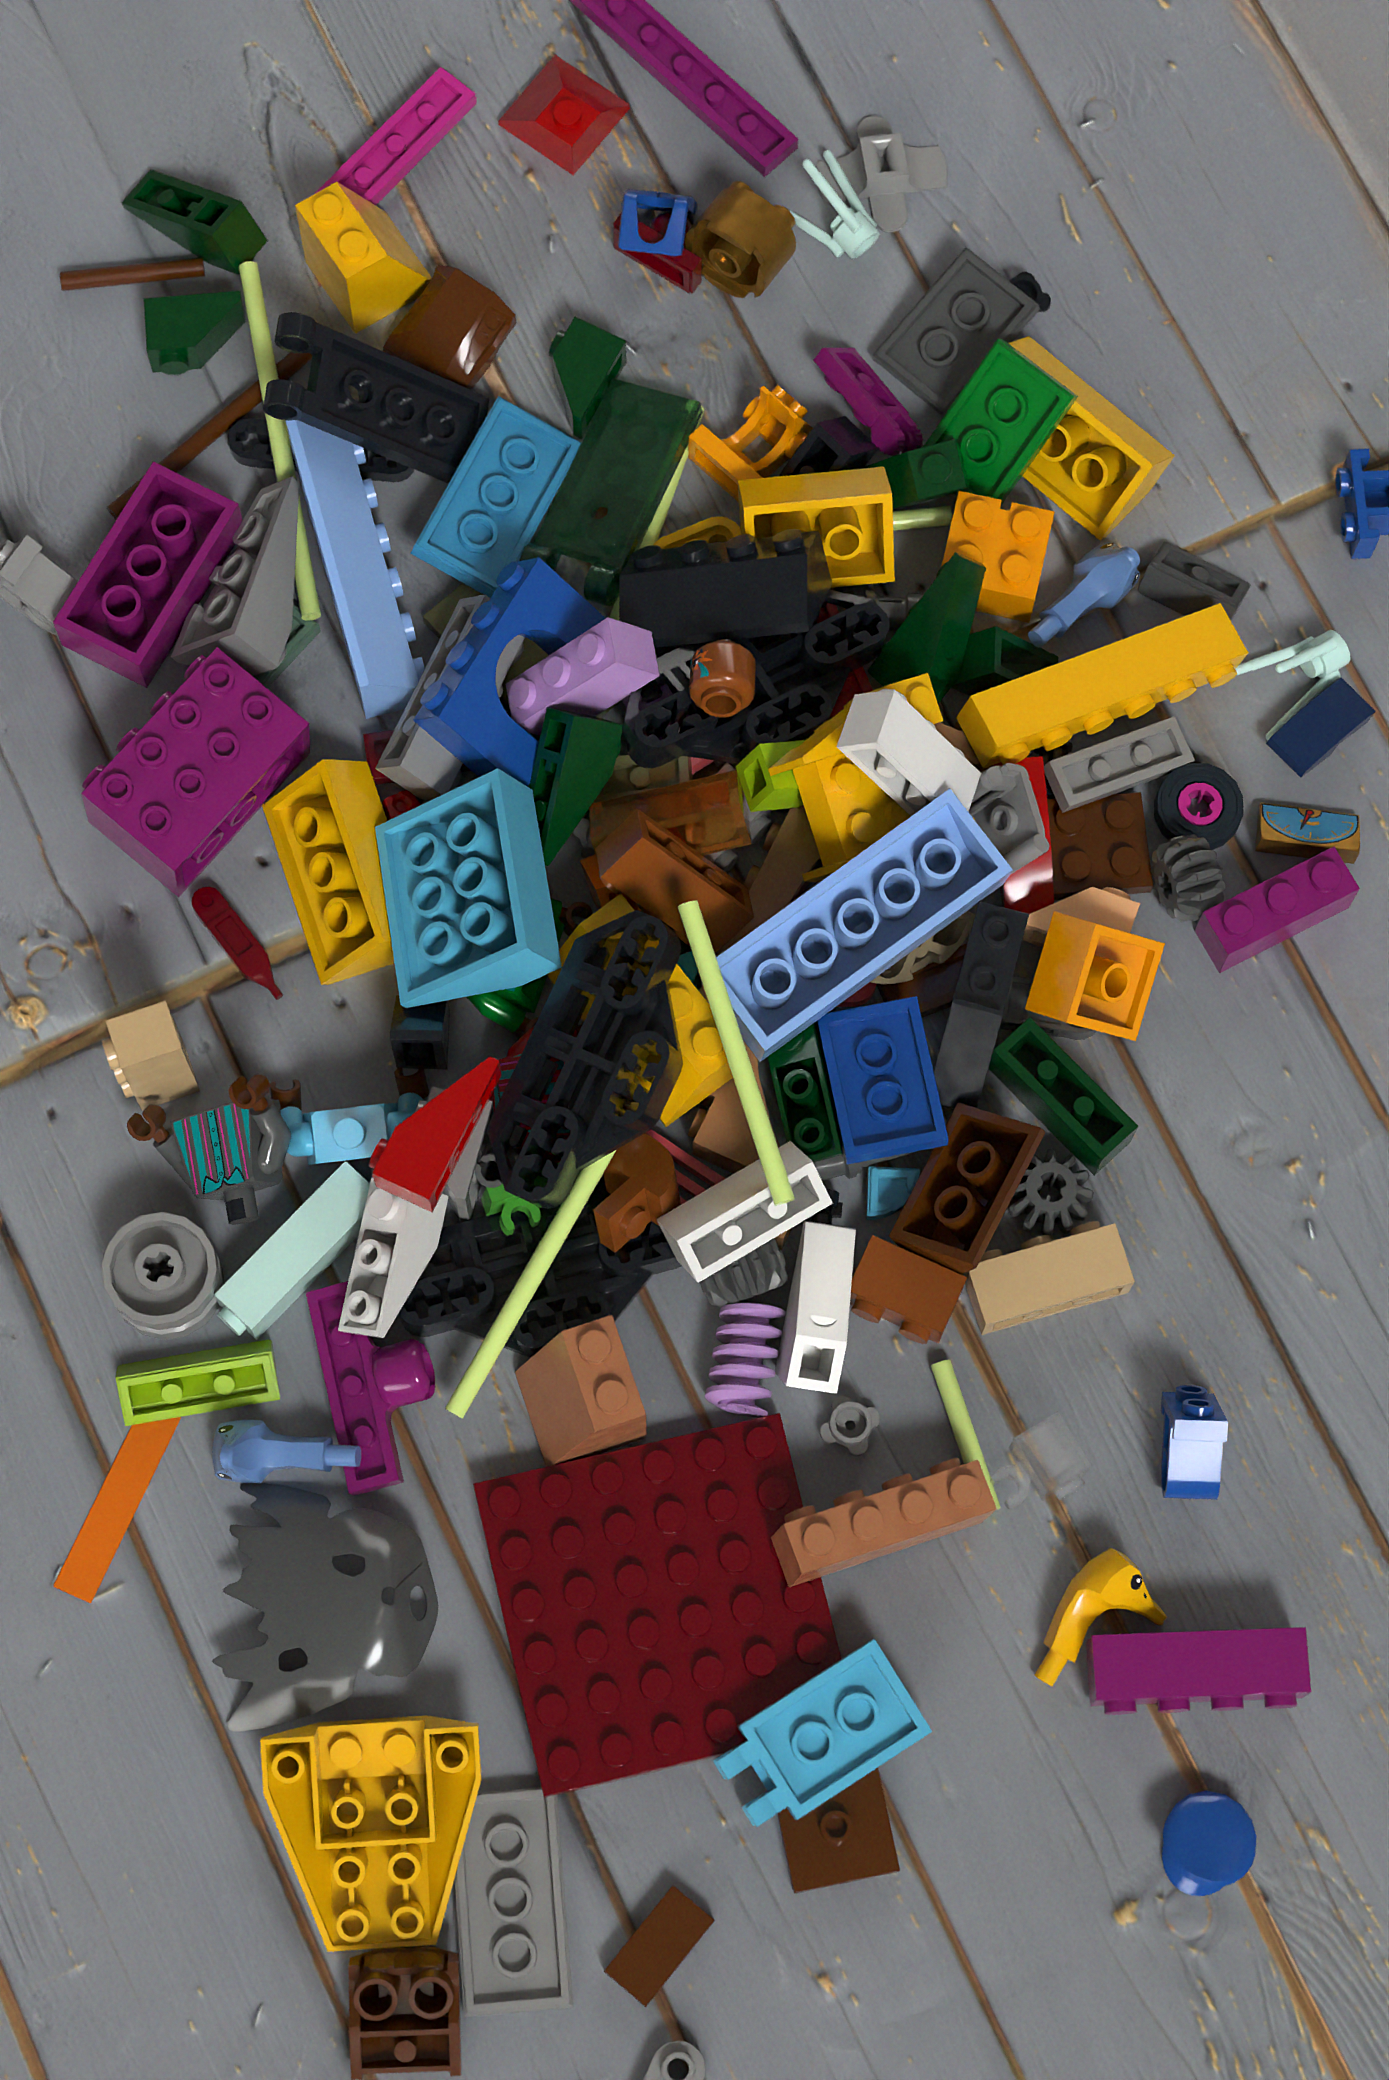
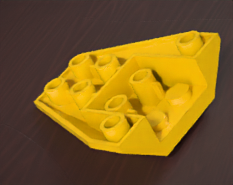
M428 1715L326 1721L261 1737L263 1794L327 1952L436 1945L481 1782L478 1723Z

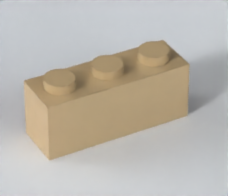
M166 1001L106 1020L110 1038L101 1041L109 1066L114 1071L118 1084H121L125 1098L135 1096L143 1111L149 1105H161L200 1092L185 1044Z
M1092 1221L1072 1228L1070 1230L1071 1236L1055 1241L1051 1240L1050 1235L1035 1237L1021 1244L1022 1250L1006 1255L1002 1254L1001 1249L984 1252L977 1268L964 1273V1276L967 1277L965 1286L981 1335L1129 1293L1135 1280L1116 1224L1101 1227L1099 1221Z

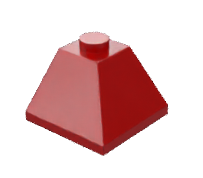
M554 55L498 120L500 127L574 175L629 111L630 104L557 55Z

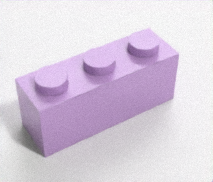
M607 617L506 683L511 718L525 731L541 736L547 707L597 716L630 695L631 692L640 689L660 676L652 632Z

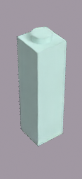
M345 1161L214 1294L220 1307L223 1308L217 1314L218 1317L238 1336L246 1330L258 1340L359 1236L370 1183Z

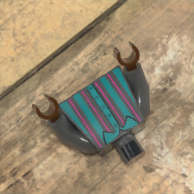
M260 1074L254 1075L248 1082L243 1076L234 1081L228 1090L229 1097L232 1100L231 1103L170 1121L171 1128L167 1130L163 1127L166 1121V1114L158 1105L147 1106L142 1112L143 1117L139 1113H134L127 1121L128 1132L133 1138L139 1141H148L152 1137L155 1139L153 1146L184 1180L197 1199L225 1200L228 1222L231 1225L249 1223L259 1219L255 1191L278 1185L283 1178L282 1166L291 1140L290 1129L281 1116L279 1100L265 1098V1095L269 1092L270 1083L266 1076Z

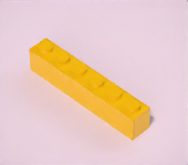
M1219 603L971 695L956 719L983 769L1000 762L1002 765L1006 763L1016 764L1026 758L1031 750L1044 746L1046 751L1056 749L1068 742L1072 735L1086 730L1088 735H1092L1110 726L1114 719L1127 714L1129 719H1134L1144 715L1155 707V703L1169 699L1170 703L1182 701L1192 695L1197 687L1208 683L1211 688L1219 687L1237 675L1236 668L1247 656L1248 651L1222 604Z

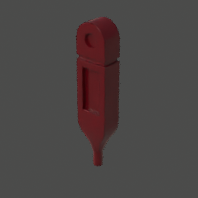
M208 886L198 889L192 897V907L198 919L205 928L207 927L208 932L244 978L262 985L271 992L276 1000L280 999L283 994L275 984L271 963L263 947L216 888Z

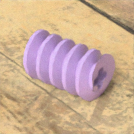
M755 1302L729 1304L720 1308L719 1318L726 1325L717 1328L715 1337L724 1345L713 1348L712 1358L721 1365H716L709 1370L708 1378L717 1385L706 1388L704 1398L708 1402L722 1410L749 1417L768 1415V1411L755 1405V1400L771 1398L772 1391L760 1386L758 1383L759 1379L775 1377L776 1371L763 1365L762 1360L778 1357L779 1351L765 1343L766 1339L782 1336V1330L769 1324L770 1319L785 1317L786 1312L782 1308Z

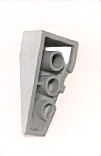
M293 476L259 491L233 536V542L238 545L237 549L222 566H216L209 580L215 584V587L204 606L194 604L185 619L171 656L176 662L190 666L200 655H204L207 658L218 647L250 675L255 676L274 670L285 658V646L292 629L299 499V481Z

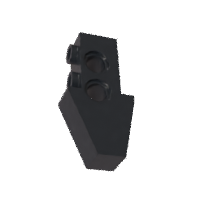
M979 901L934 1067V1076L941 1107L954 1110L957 1103L975 1108L978 1107L1029 918L1027 913Z

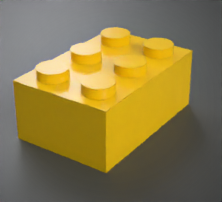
M885 467L738 480L741 535L749 534L754 536V538L774 536L787 529H799L801 532L819 530L833 583L831 588L895 582L892 491Z

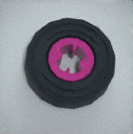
M1190 763L1175 769L1161 782L1154 799V818L1161 834L1167 840L1181 835L1186 837L1195 834L1198 838L1204 837L1209 842L1210 850L1222 847L1236 834L1244 815L1243 795L1237 782L1223 769L1208 763ZM1197 798L1198 804H1200L1201 799L1209 804L1206 817H1200V812H1197L1196 816L1188 811L1192 802L1191 799Z

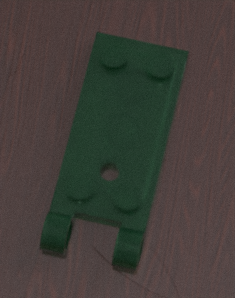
M613 378L534 543H529L524 548L519 561L539 557L554 571H556L561 555L591 563L593 565L590 567L584 583V597L589 601L612 606L619 597L620 574L632 553L640 548L687 448L689 436L694 432L702 416L703 410L700 402ZM599 507L608 509L607 515L601 519L591 517V514Z

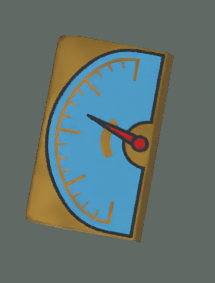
M1260 802L1255 851L1312 858L1335 846L1344 863H1355L1360 854L1359 815Z

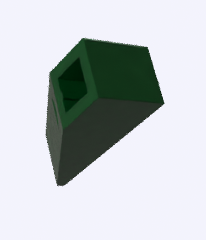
M955 552L951 559L939 569L936 579L922 598L910 608L907 618L891 640L881 647L876 660L867 672L883 687L928 673L937 703L939 704L960 675L986 567L982 563Z
M816 1021L768 1056L786 1142L791 1141L813 1163L843 1155L840 1131Z

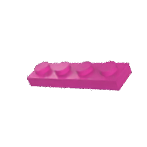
M440 67L315 193L338 182L372 204L377 205L477 104L476 93Z

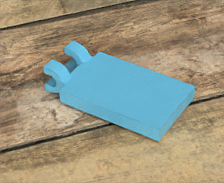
M871 1639L738 1725L737 1727L745 1741L712 1761L723 1779L727 1780L752 1765L767 1791L752 1799L741 1808L752 1826L758 1827L786 1807L795 1820L800 1819L931 1733L932 1730L876 1640Z

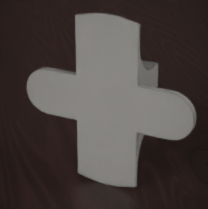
M869 116L863 119L857 128L858 147L850 154L836 159L858 198H869L872 219L877 223L876 227L884 232L899 231L907 223L908 211L904 193L947 188L948 170L940 146L921 148L907 146L903 143L902 132L893 133L890 123L879 116ZM826 160L818 161L817 170L824 176L841 200L848 201ZM819 189L820 194L824 200V203H830L828 199L825 197V195L822 193V191Z

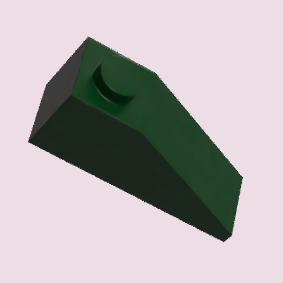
M151 169L121 203L127 211L197 257H203L206 263L237 275L240 274L239 265L244 262L253 261L257 253L268 242V239L242 201Z
M547 707L529 788L533 791L545 866H549L612 776L616 758L621 750L622 724L597 716Z

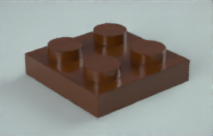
M1141 792L1113 794L1063 813L1056 799H1047L1054 900L1068 898L1091 887L1101 890L1105 887H1111L1124 891L1127 894L1151 892L1153 881L1150 872L1151 865Z

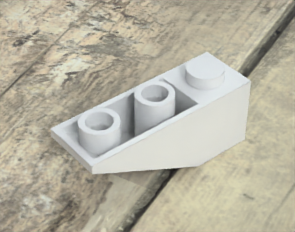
M371 1178L338 1331L378 1338L385 1337L438 1247L449 1196L442 1194L432 1213L376 1187L374 1179Z
M804 1221L775 1367V1373L786 1386L837 1394L847 1345L856 1233L854 1228Z

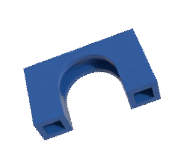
M539 557L518 562L513 561L500 572L496 579L497 589L490 600L483 603L472 616L471 624L473 626L465 639L456 644L446 658L448 666L439 680L432 683L423 693L420 700L422 707L413 719L415 723L478 777L498 768L526 786L529 785L539 742L508 715L500 702L495 680L499 657L505 646L517 635L530 639L548 655H551L606 619Z

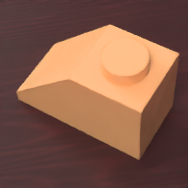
M1091 887L1029 914L1023 941L1043 947L1054 911L1130 933L1140 903L1132 901L1127 893L1116 888L1105 887L1101 890Z

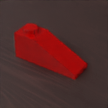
M489 1056L397 1125L389 1141L382 1138L378 1142L369 1162V1167L374 1169L372 1175L376 1187L433 1213L502 1075L499 1060Z

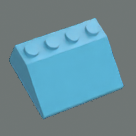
M497 768L375 827L401 1006L410 1008L520 987L562 968L532 789Z

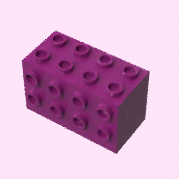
M218 647L207 658L204 655H200L192 662L184 674L186 681L174 694L170 691L164 693L150 711L152 718L140 730L134 727L127 732L117 745L116 751L119 753L106 767L103 764L96 766L82 784L85 790L81 795L88 822L178 897L183 894L310 754L309 723Z

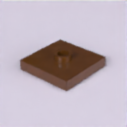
M878 1767L798 1820L793 1818L787 1807L777 1813L794 1894L900 1872Z

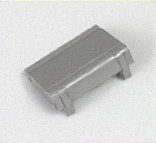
M1006 763L1003 766L990 767L982 772L969 814L975 819L979 827L1013 869L1012 874L1049 850L1050 846L1045 837L1043 821L1025 767Z

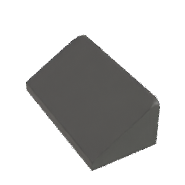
M1163 542L1148 565L1138 591L1140 594L1184 616L1221 603L1232 621L1251 584L1168 542Z

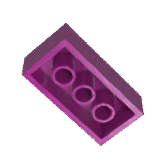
M152 462L53 621L62 646L148 688L178 639L191 608L194 604L200 603L212 582L209 580V577L216 566L223 565L235 545L233 536L243 521L239 504L156 462Z

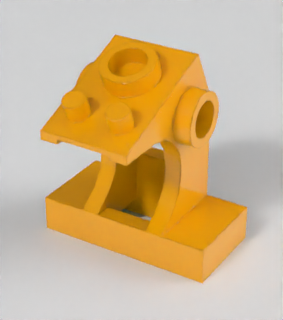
M778 384L772 391L763 385L760 388L759 396L755 397L744 410L743 417L747 422L737 432L726 439H719L707 427L701 424L689 436L688 458L739 503L738 480L767 478L788 458L791 459L813 429L803 419L808 410ZM760 436L773 448L761 460L753 463L742 451Z

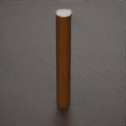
M203 257L63 271L60 272L62 291L196 278L205 277V266Z

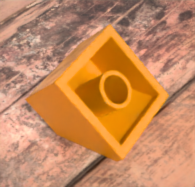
M1054 911L1025 1010L1065 1023L1136 1041L1165 943Z

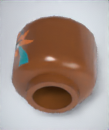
M724 639L707 643L697 649L691 659L689 681L690 697L695 705L703 709L707 714L715 717H730L748 707L755 696V658L742 645Z

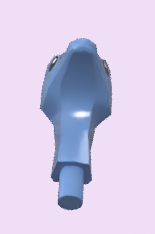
M1113 541L1103 542L1079 559L1073 566L1072 583L1057 600L1040 612L1039 618L1042 621L1028 633L1031 643L1036 647H1043L1053 636L1062 638L1080 617L1092 609H1112L1138 582L1140 572L1137 566L1140 563V558L1137 551L1128 546L1120 548Z
M236 1420L222 1422L217 1427L213 1441L212 1459L215 1476L220 1480L240 1483H261L274 1470L301 1468L331 1472L332 1466L359 1467L361 1448L354 1445H333L332 1437H294L276 1434L267 1427L263 1420Z

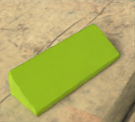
M261 1340L121 1364L117 1366L115 1377L125 1426L280 1400L272 1340Z

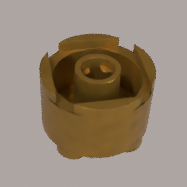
M734 181L728 188L723 189L687 232L685 248L702 258V263L704 264L702 275L715 287L738 298H745L748 293H755V298L765 291L794 254L796 239L792 228L795 225V218L785 207L781 205L773 206L767 200L754 193L747 184L741 181Z

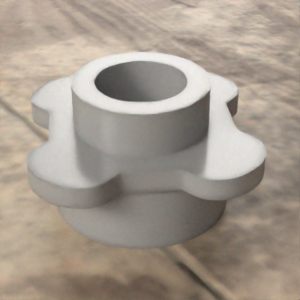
M841 1395L836 1397L832 1402V1415L829 1421L821 1426L820 1436L827 1444L836 1442L847 1447L849 1453L853 1456L863 1455L869 1448L867 1439L871 1430L880 1424V1414L873 1407L866 1408L860 1403L852 1402L849 1396ZM847 1421L854 1422L855 1428L853 1430L846 1429L845 1423Z

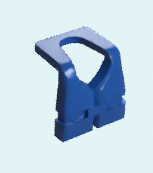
M626 189L623 192L621 203L619 248L627 251L680 256L683 252L687 215H697L698 204L691 196L666 192ZM637 209L672 212L666 234L660 242L651 244L641 239L638 232Z

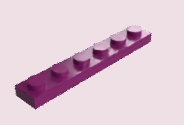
M569 0L763 177H766L798 149L799 139L647 1Z

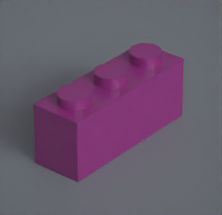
M1334 846L1204 911L1196 926L1195 933L1216 969L1221 973L1348 909L1360 888Z

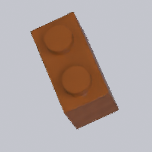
M872 1235L852 1278L850 1304L853 1306L851 1311L857 1316L874 1323H879L882 1318L900 1326L898 1332L914 1342L927 1344L928 1340L939 1344L963 1291L967 1277Z

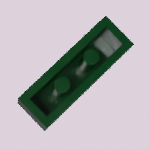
M1031 1017L993 1050L988 1069L1094 1176L1131 1142L1139 1126Z

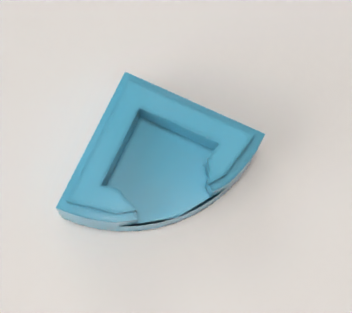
M869 1166L866 1220L886 1218L903 1208L919 1178L920 1169Z

